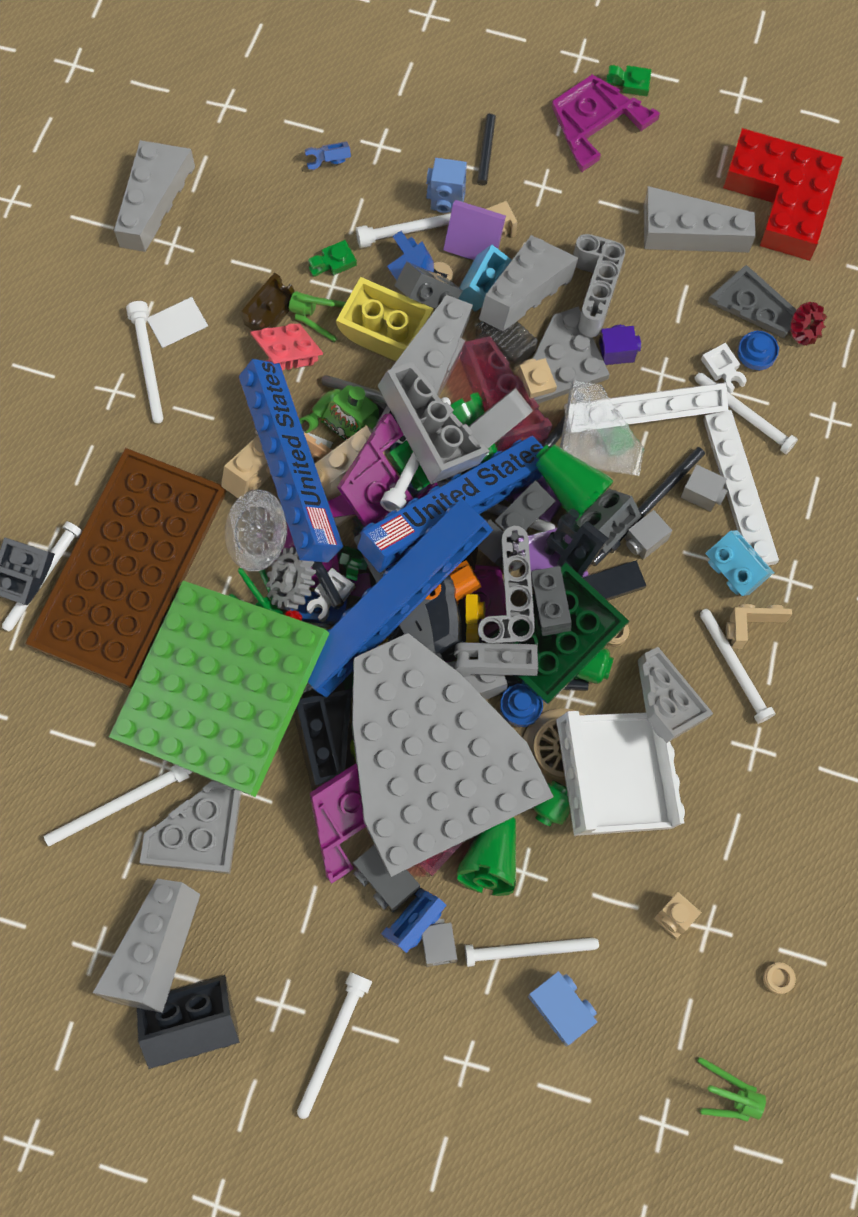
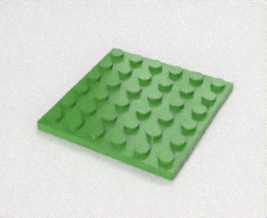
M182 581L109 737L256 798L329 636V632L318 626Z

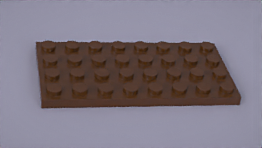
M125 448L25 644L34 650L132 689L163 624V620L172 605L182 581L187 576L227 490L218 483Z

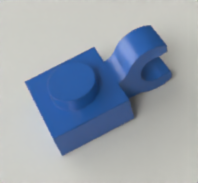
M347 141L323 145L322 148L309 147L305 149L306 155L313 154L316 156L314 162L307 163L308 169L318 168L324 160L326 162L330 161L331 164H339L345 162L346 158L351 157Z

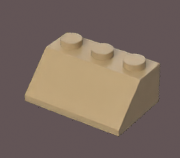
M367 425L315 463L327 501L342 495L337 486L373 432ZM387 448L385 451H383V454L392 466V468L394 469V471L396 472V474L398 475V477L400 478V475L398 474V472L386 456V454L390 452ZM355 515L334 518L336 526L340 527Z

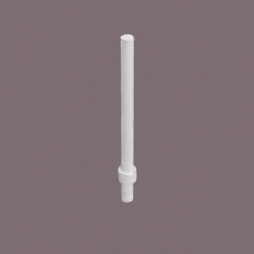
M174 765L171 767V771L44 835V839L47 845L51 846L177 780L180 783L189 778V774L193 772Z

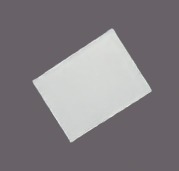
M192 297L147 318L162 348L208 327Z

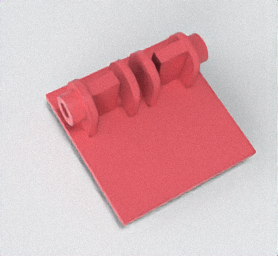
M300 323L275 328H264L251 332L253 338L269 357L265 361L273 362V364L279 363L282 370H285V368L290 370L292 366L295 369L303 366H312L314 362L318 361V356L323 355L321 349Z

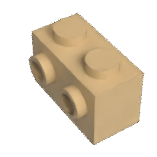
M256 436L224 466L221 486L241 501H245L272 476L259 436Z

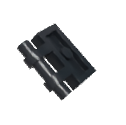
M570 509L558 521L557 530L551 532L547 538V545L544 551L548 555H553L556 551L561 555L556 564L562 567L567 563L583 577L609 538L588 521L579 527L576 522L579 513L575 509ZM566 535L572 538L570 544L565 542Z

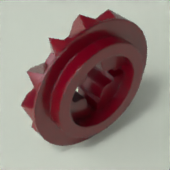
M815 302L802 304L792 317L791 334L798 344L807 346V344H815L817 338H822L821 331L823 328H826L824 320L827 318V315L823 313L824 307ZM811 320H813V323L810 325V329L806 328L811 323Z

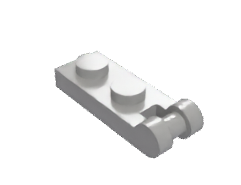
M458 643L454 647V656L457 658V661L454 663V669L463 677L470 674L537 676L538 655L537 645ZM478 657V660H469V658Z

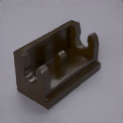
M274 272L241 311L244 325L252 331L275 328L290 311V300L295 292L293 286L289 284L285 287L282 284L281 277Z

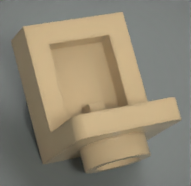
M546 358L537 361L536 359H530L519 366L516 378L518 382L523 381L529 399L556 391L557 385Z

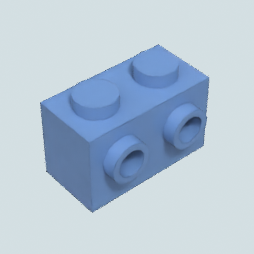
M435 158L434 167L428 168L427 173L428 188L426 198L431 199V210L449 213L452 211L455 200L464 202L467 162Z
M558 971L527 997L565 1047H567L597 1023L594 1018L597 1012L587 999L580 1000L574 992L578 988L567 974L562 976Z

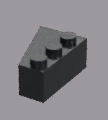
M352 689L332 692L327 698L323 695L300 699L293 713L312 791L346 769Z

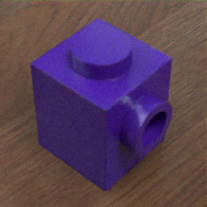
M615 325L611 328L601 329L599 346L605 365L635 362L637 352L641 351V339L639 335H635L634 326Z

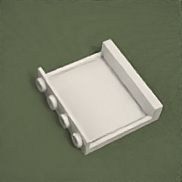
M568 711L556 719L574 836L665 830L684 823L685 810L680 801V781L675 772L673 761L675 756L674 748L670 742L666 743L663 738L654 732L653 726L647 720L646 713L579 716V711Z

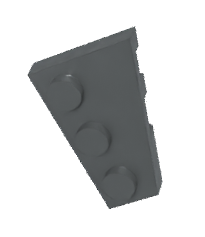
M747 265L708 299V303L782 338L791 333V321L797 309Z

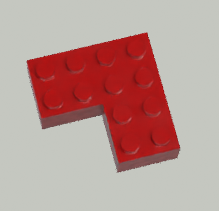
M742 128L723 189L772 202L760 246L810 261L819 242L843 157Z

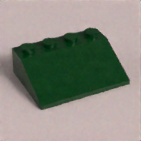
M567 563L561 567L571 618V631L542 636L535 596L533 595L534 633L531 638L523 642L499 643L537 645V676H513L547 704L629 623V620ZM518 620L513 624L512 630L515 635L522 637L528 634L530 627L526 621ZM500 629L491 637V639L496 638L499 635Z

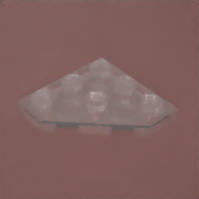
M571 380L560 447L598 470L640 476L644 447L636 439L628 427V423L613 405L602 385Z

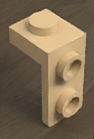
M742 604L735 607L730 615V622L726 624V638L731 639L732 649H743L747 643V622L786 623L792 616V609H784L782 605L755 608V605Z

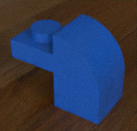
M402 231L393 236L404 255L387 266L396 281L406 262L431 272L434 271L433 258L423 242L417 245L412 236L407 239Z

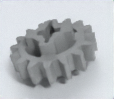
M295 547L290 549L283 548V554H276L277 561H271L272 572H267L270 581L266 584V587L271 589L267 596L273 598L272 604L278 606V608L297 610L299 604H305V595L311 596L309 587L315 585V582L311 580V577L316 573V570L311 569L314 561L299 560Z

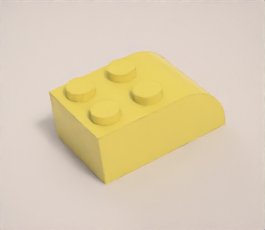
M360 277L336 323L339 330L354 343L397 361L433 314L434 308Z

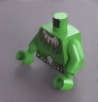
M347 385L343 390L334 389L325 393L312 408V414H307L299 420L301 425L305 421L309 422L310 427L305 432L309 433L318 427V418L320 417L322 418V423L346 441L366 425L373 430L379 420V408L365 397L366 393L363 388Z

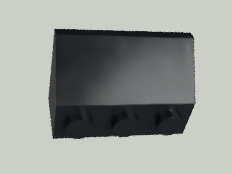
M226 975L169 991L162 1013L136 1008L138 1042L148 1069L240 1043L237 1020Z

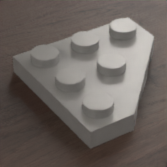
M579 307L555 314L551 319L533 359L537 361L546 358L557 388L553 393L531 398L533 405L609 379L610 374L593 337L583 335L578 329L581 315Z
M659 647L646 652L638 659L647 720L653 726L654 732L663 738L666 743L706 721L713 714Z
M216 781L208 783L202 788V791L190 800H186L168 814L169 816L161 823L144 833L140 864L230 874L242 792Z

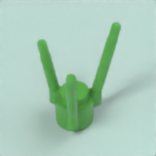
M295 291L289 304L290 312L296 313L295 320L304 322L335 342L337 340L335 336L306 316L314 313L316 304L343 308L346 302L314 297Z
M702 1057L698 1058V1063L742 1089L735 1094L709 1085L708 1091L735 1101L734 1108L739 1111L701 1108L700 1113L702 1115L738 1118L747 1122L750 1117L758 1120L761 1118L765 1109L766 1096L757 1093V1087L742 1082Z

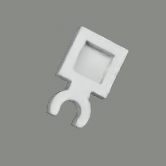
M726 343L703 354L701 361L715 381L720 378L724 379L727 392L731 394L734 391L735 387L731 381H737L741 387L745 386L746 377L741 372L736 371L740 363Z
M331 568L328 574L344 602L354 590L355 584ZM319 584L314 591L320 597L310 601L306 610L311 614L315 608H322L323 611L318 618L319 621L324 622L329 616V608L332 604L322 585Z

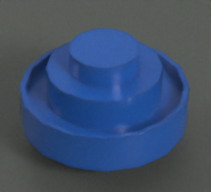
M764 331L749 332L742 338L738 346L740 361L744 366L752 370L768 369L774 364L779 353L776 339Z
M515 684L503 693L500 702L501 713L504 719L511 725L527 727L534 724L540 718L543 710V700L525 685Z

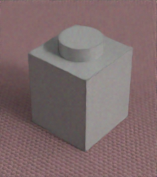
M696 465L681 498L711 512L715 503L721 505L728 491L723 488L727 478Z
M653 510L628 530L625 538L627 541L626 545L633 554H638L644 560L669 540L672 529Z
M438 919L437 922L430 925L422 934L427 967L457 962L452 923H445L444 919Z

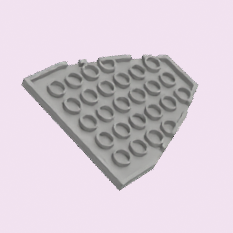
M409 633L353 659L352 731L363 806V820L390 877L553 798L551 790L527 742L459 672Z

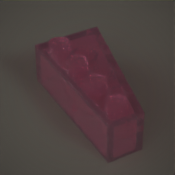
M491 336L464 342L460 360L472 392H478L482 398L485 411L489 410L515 388L533 409L526 418L495 442L497 451L507 450L517 440L521 439L523 441L532 435L538 442L545 440L553 426L548 418H544L539 410L540 406L535 399H529L526 390L523 388V382L509 368V362Z

